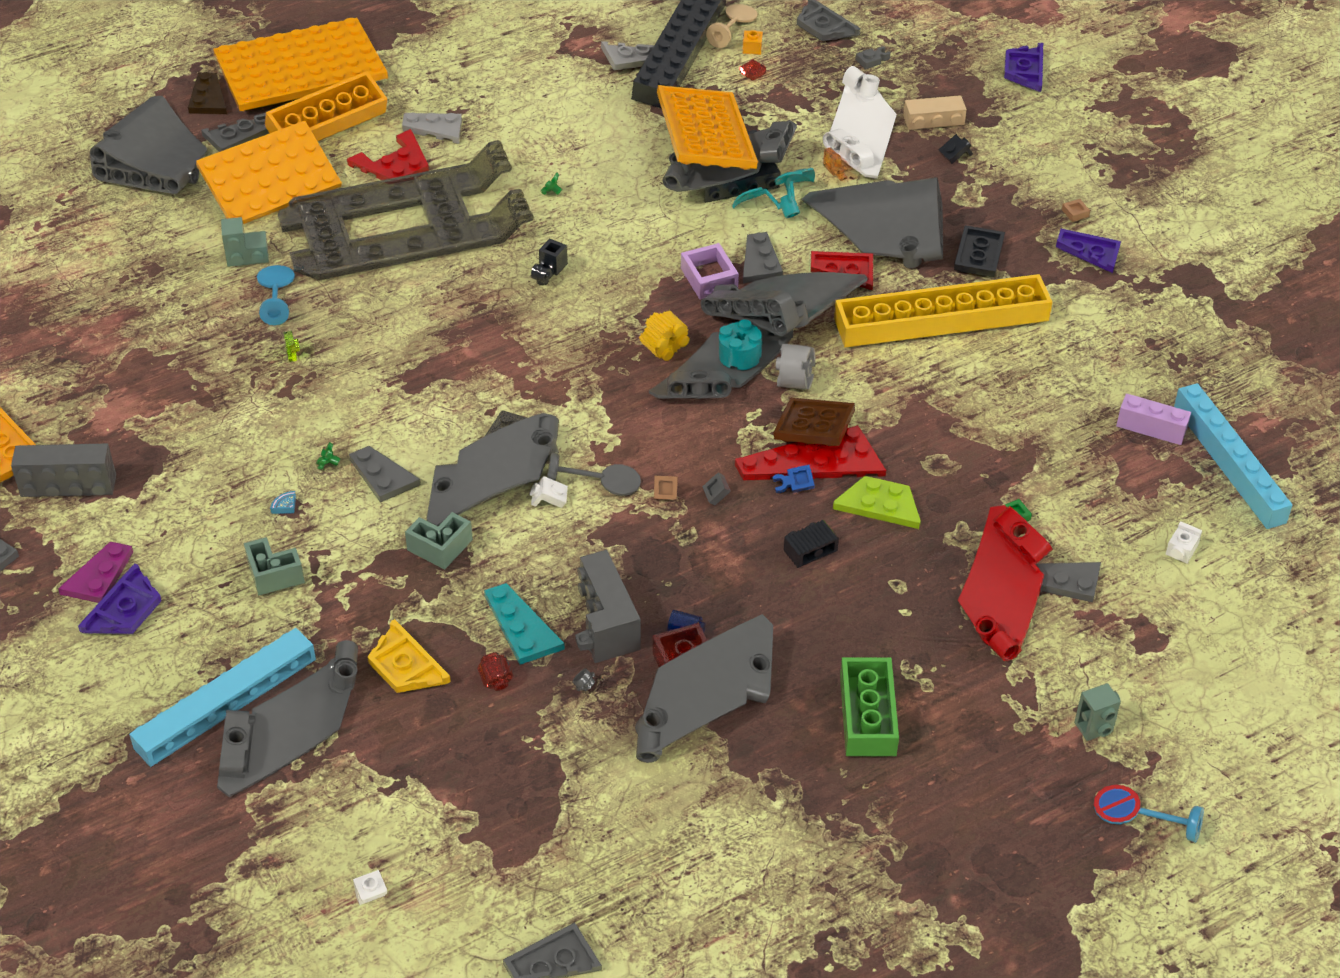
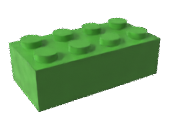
M842 658L840 684L846 756H897L899 732L892 658Z

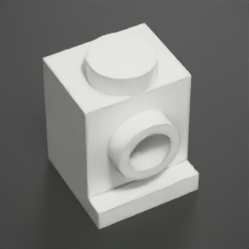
M1180 521L1177 530L1168 543L1166 555L1188 563L1198 547L1202 530Z

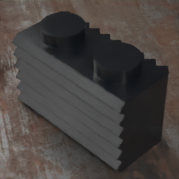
M824 520L817 523L813 522L801 530L791 531L784 537V552L794 562V565L799 568L838 551L839 538Z

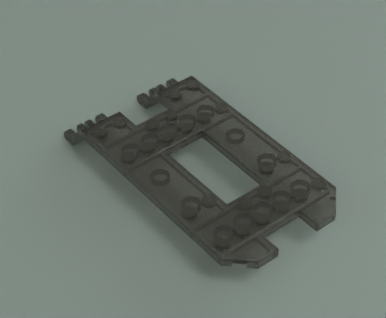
M496 140L488 142L473 160L467 164L293 197L289 201V206L278 213V220L282 233L303 229L307 241V249L289 252L294 272L316 280H324L501 244L523 223L532 221L534 216L521 189L510 190L490 212L469 216L462 197L484 193L502 173L512 170V165L508 161V156L503 149L502 142ZM421 205L428 222L427 225L350 240L344 220Z

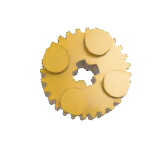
M670 310L660 314L654 312L653 315H650V318L646 319L645 324H647V327L644 328L645 331L639 336L641 343L656 357L662 358L664 361H669L673 357L674 352H677L680 347H685L690 340L687 336L688 327Z

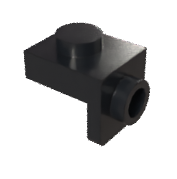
M957 134L938 149L951 164L965 152L969 156L973 155L970 150L972 145L965 137L961 139Z

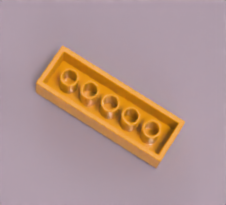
M365 71L266 112L265 127L269 133L306 121L314 137L319 141L386 113L387 97L369 72Z

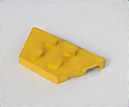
M395 619L390 622V629L386 635L380 637L378 645L368 655V663L396 693L451 682L450 675Z

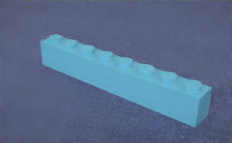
M1196 383L1179 388L1174 407L1191 412L1188 427L1265 528L1270 529L1287 524L1293 506L1200 385Z
M297 628L283 634L279 639L268 646H264L260 651L242 660L227 672H223L210 683L201 686L196 692L181 699L166 711L159 713L149 722L137 727L129 734L134 750L152 767L223 721L226 717V710L238 711L315 661L313 644Z

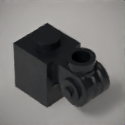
M549 238L539 249V264H535L531 270V278L537 280V284L541 286L547 285L553 275L557 276L568 264L567 245Z

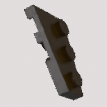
M203 72L197 74L188 105L190 114H227L217 73Z

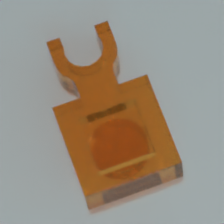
M831 147L824 149L823 165L833 176L836 175L840 181L847 179L844 172L848 171V168L842 165L841 156Z

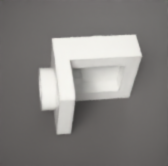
M543 476L531 488V505L536 507L541 500H544L562 508L566 504L568 486Z
M379 870L353 879L359 905L387 894V888Z

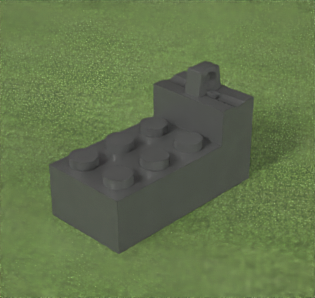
M608 550L580 557V567L577 568L581 583H578V590L581 597L585 596L586 607L589 614H586V630L575 635L579 650H589L595 663L641 650V619Z

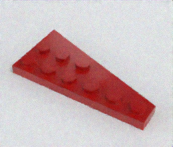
M859 425L847 428L839 446L795 442L735 459V467L743 481L771 480L776 474L788 476L787 469L810 465L813 479L842 478L843 475L856 474L857 477H864L866 474H877V477H886L885 467Z

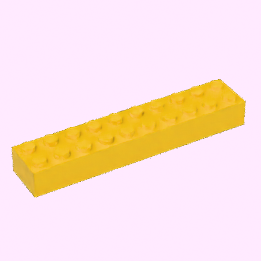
M1040 274L840 299L835 302L834 320L844 347L1049 321L1052 300Z

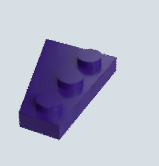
M1061 228L1056 248L1113 273L1121 241Z

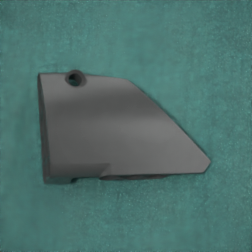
M937 177L901 183L885 180L812 191L802 198L804 203L817 211L842 232L861 253L902 258L906 268L918 267L922 262V258L924 262L943 259V205Z

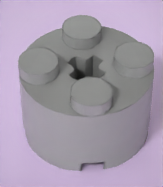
M782 344L781 357L776 359V370H779L778 387L810 389L814 374H811L812 367H815L814 348L803 345Z

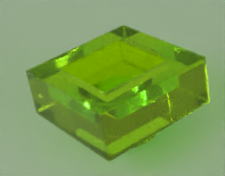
M292 331L283 332L289 362L297 361L296 352L300 351L298 339L293 338Z

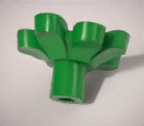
M558 172L541 189L542 194L545 195L548 191L552 190L555 194L559 195L563 190L557 185Z
M331 442L327 444L326 449H322V457H319L316 462L318 465L317 469L322 470L328 463L335 466L338 465L340 458L333 455V444Z

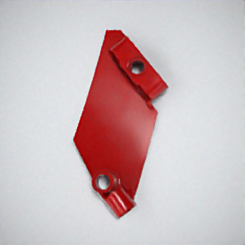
M1005 505L990 507L972 568L958 598V602L975 626L983 643L987 644L1003 661H1010L1016 658L1022 651L1021 647L1042 586L1044 574L1036 564L1049 554L1053 548L1011 506L1007 508Z

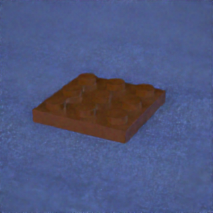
M791 397L773 432L774 440L839 446L855 412V403Z

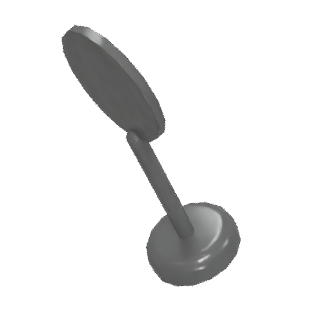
M551 452L547 478L556 481L557 472L600 478L604 489L618 496L633 494L640 487V475L629 466L614 464L605 468L602 473L559 466L560 455L556 452Z

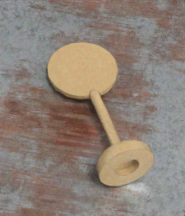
M743 4L728 6L725 14L731 20L726 25L718 22L711 24L706 31L708 42L716 48L726 47L731 40L729 28L736 21L752 22L756 20L757 11Z

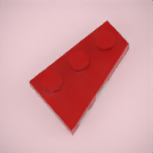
M811 251L810 272L864 274L868 280L859 287L873 291V253Z

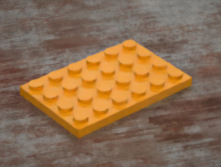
M306 121L196 160V166L226 218L242 217L243 224L337 189L342 184Z

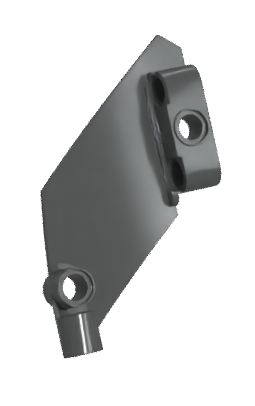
M791 120L774 121L769 128L748 134L758 160L757 169L723 168L719 165L703 166L696 163L686 165L677 162L675 152H673L669 156L671 165L668 167L662 182L666 188L675 192H682L725 184L758 173L762 163L782 162L796 131L797 124Z
M344 640L337 643L335 658L331 659L326 666L281 694L252 709V714H249L248 711L226 710L217 788L231 797L292 763L340 730L349 696L356 681L358 645L355 642Z

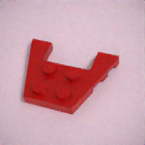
M411 129L396 135V142L402 148L374 162L363 152L347 158L348 166L352 168L355 166L359 167L361 172L366 174L373 173L377 179L396 187L429 171V165Z

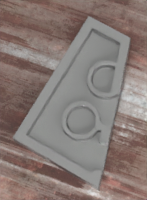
M404 113L402 129L404 132L411 129L413 134L422 136L427 134L435 135L436 139L439 140L444 138L452 139L453 143L459 144L462 114Z

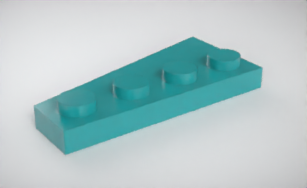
M507 583L484 590L485 598L519 665L565 650V643Z

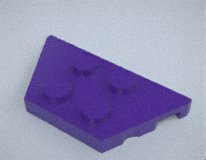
M1038 43L1037 47L1030 49L1027 45L1020 48L1007 49L1005 53L1004 78L1041 92L1044 43Z
M134 563L78 625L81 633L133 634L162 601L160 594L151 586L147 576L142 574L138 564Z

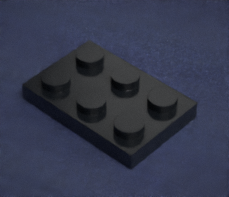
M965 225L954 270L995 278L1005 232Z

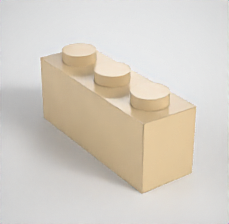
M962 96L905 100L903 116L908 130L965 125L967 109Z

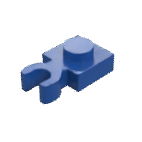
M810 465L787 469L788 476L782 474L773 476V482L781 481L783 483L782 486L775 488L776 493H783L789 487H791L792 493L815 488Z

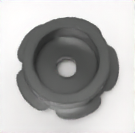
M586 668L581 670L572 681L577 691L589 690L595 683L593 679L595 673H590Z

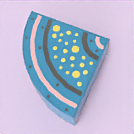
M295 491L283 493L275 498L270 507L271 514L294 513Z

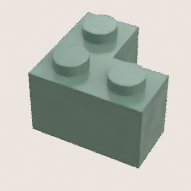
M242 217L221 219L222 240L228 267L269 263L266 231L245 233Z
M453 512L439 526L419 517L405 531L407 550L444 570L473 540L471 521Z
M267 537L244 543L247 563L258 596L305 583L302 564L296 548L272 554Z

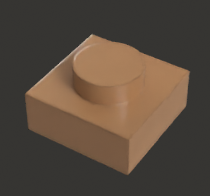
M1081 199L1063 203L1062 211L1071 222L1090 216L1089 208Z
M655 475L654 499L677 500L678 476Z

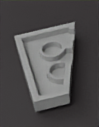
M601 41V49L613 70L642 67L654 45L637 44L635 47L626 46L625 43L608 45V42Z

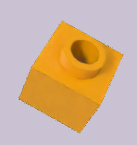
M744 30L743 54L761 55L763 32Z

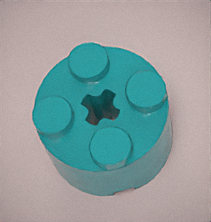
M746 319L722 326L719 330V359L721 363L730 368V365L735 366L737 370H747L755 367L762 356L761 331L752 325L750 320Z

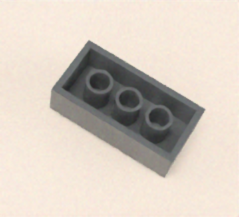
M108 443L15 446L11 468L21 497L113 495L116 471Z

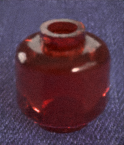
M493 652L481 658L477 670L484 687L494 689L495 691L508 687V682L513 678V672L507 657Z

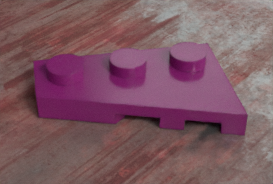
M110 541L58 588L59 594L99 603L116 584L133 554L132 546Z

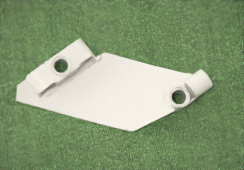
M851 66L844 74L842 81L845 84L844 91L831 130L823 136V144L828 150L864 177L878 178L897 114L877 90L879 78L870 74L866 75L855 66Z

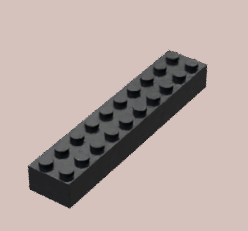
M681 0L633 81L632 100L661 108L657 95L658 85L681 86L707 39V28L717 22L726 5V0Z

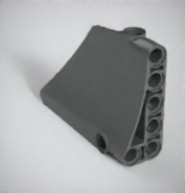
M153 96L109 130L105 131L103 139L90 149L92 174L97 180L176 194L188 183H197L199 169L196 166V160L202 159L205 156L207 147L187 129L163 96Z
M812 272L760 279L741 289H738L734 284H719L715 286L711 294L701 300L700 305L703 312L707 315L737 320H750L756 326L778 336H784L794 328L807 325L815 317L834 305L836 300L842 299L868 279L864 274Z

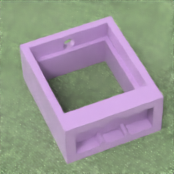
M720 243L681 253V270L699 299H703L711 294L715 286L719 284H734L738 287L739 273ZM717 261L723 272L701 277L696 267Z

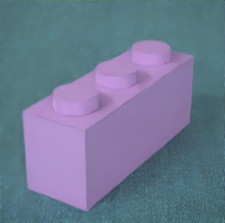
M1126 393L1116 426L1181 445L1187 431L1191 412Z

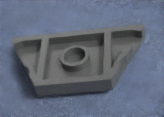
M808 0L807 6L803 7L802 13L799 14L796 25L821 41L858 36L861 28L817 0Z

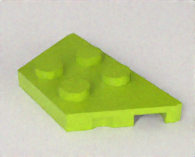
M864 476L834 500L833 503L834 510L916 529L920 527L921 520L908 485Z

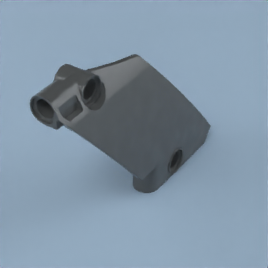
M756 326L762 333V356L755 367L747 370H737V367L731 365L728 368L721 363L719 359V332H714L681 367L650 389L649 394L656 398L700 399L727 397L731 393V387H742L781 352L782 344H788L793 338V330L784 336H778Z
M541 413L520 420L461 449L457 463L436 465L426 520L439 526L452 512L459 515L500 493L528 482L539 480L546 462L550 461L551 452L559 454L556 444L559 419L554 415Z
M763 614L700 644L657 669L643 715L635 725V730L638 734L636 758L639 761L646 763L656 762L662 756L664 748L702 726L745 705L746 700L760 703L767 702L771 690L773 624Z

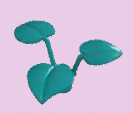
M813 168L799 169L777 177L775 184L784 183L787 190V195L780 198V203L767 189L760 187L740 194L735 199L732 207L734 209L741 202L766 194L774 202L778 210L782 209L786 219L794 217L800 213V210L795 200L793 183L803 181L814 182L815 171Z

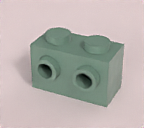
M1108 683L1081 692L1074 723L1086 741L1100 736L1106 737L1114 730L1121 700L1118 693L1113 691Z

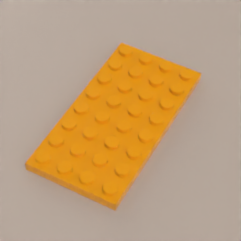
M658 85L657 95L677 162L686 165L696 163L703 166L719 165L723 168L757 169L758 160L733 92Z

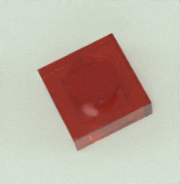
M752 59L740 66V73L754 81L766 74V67Z

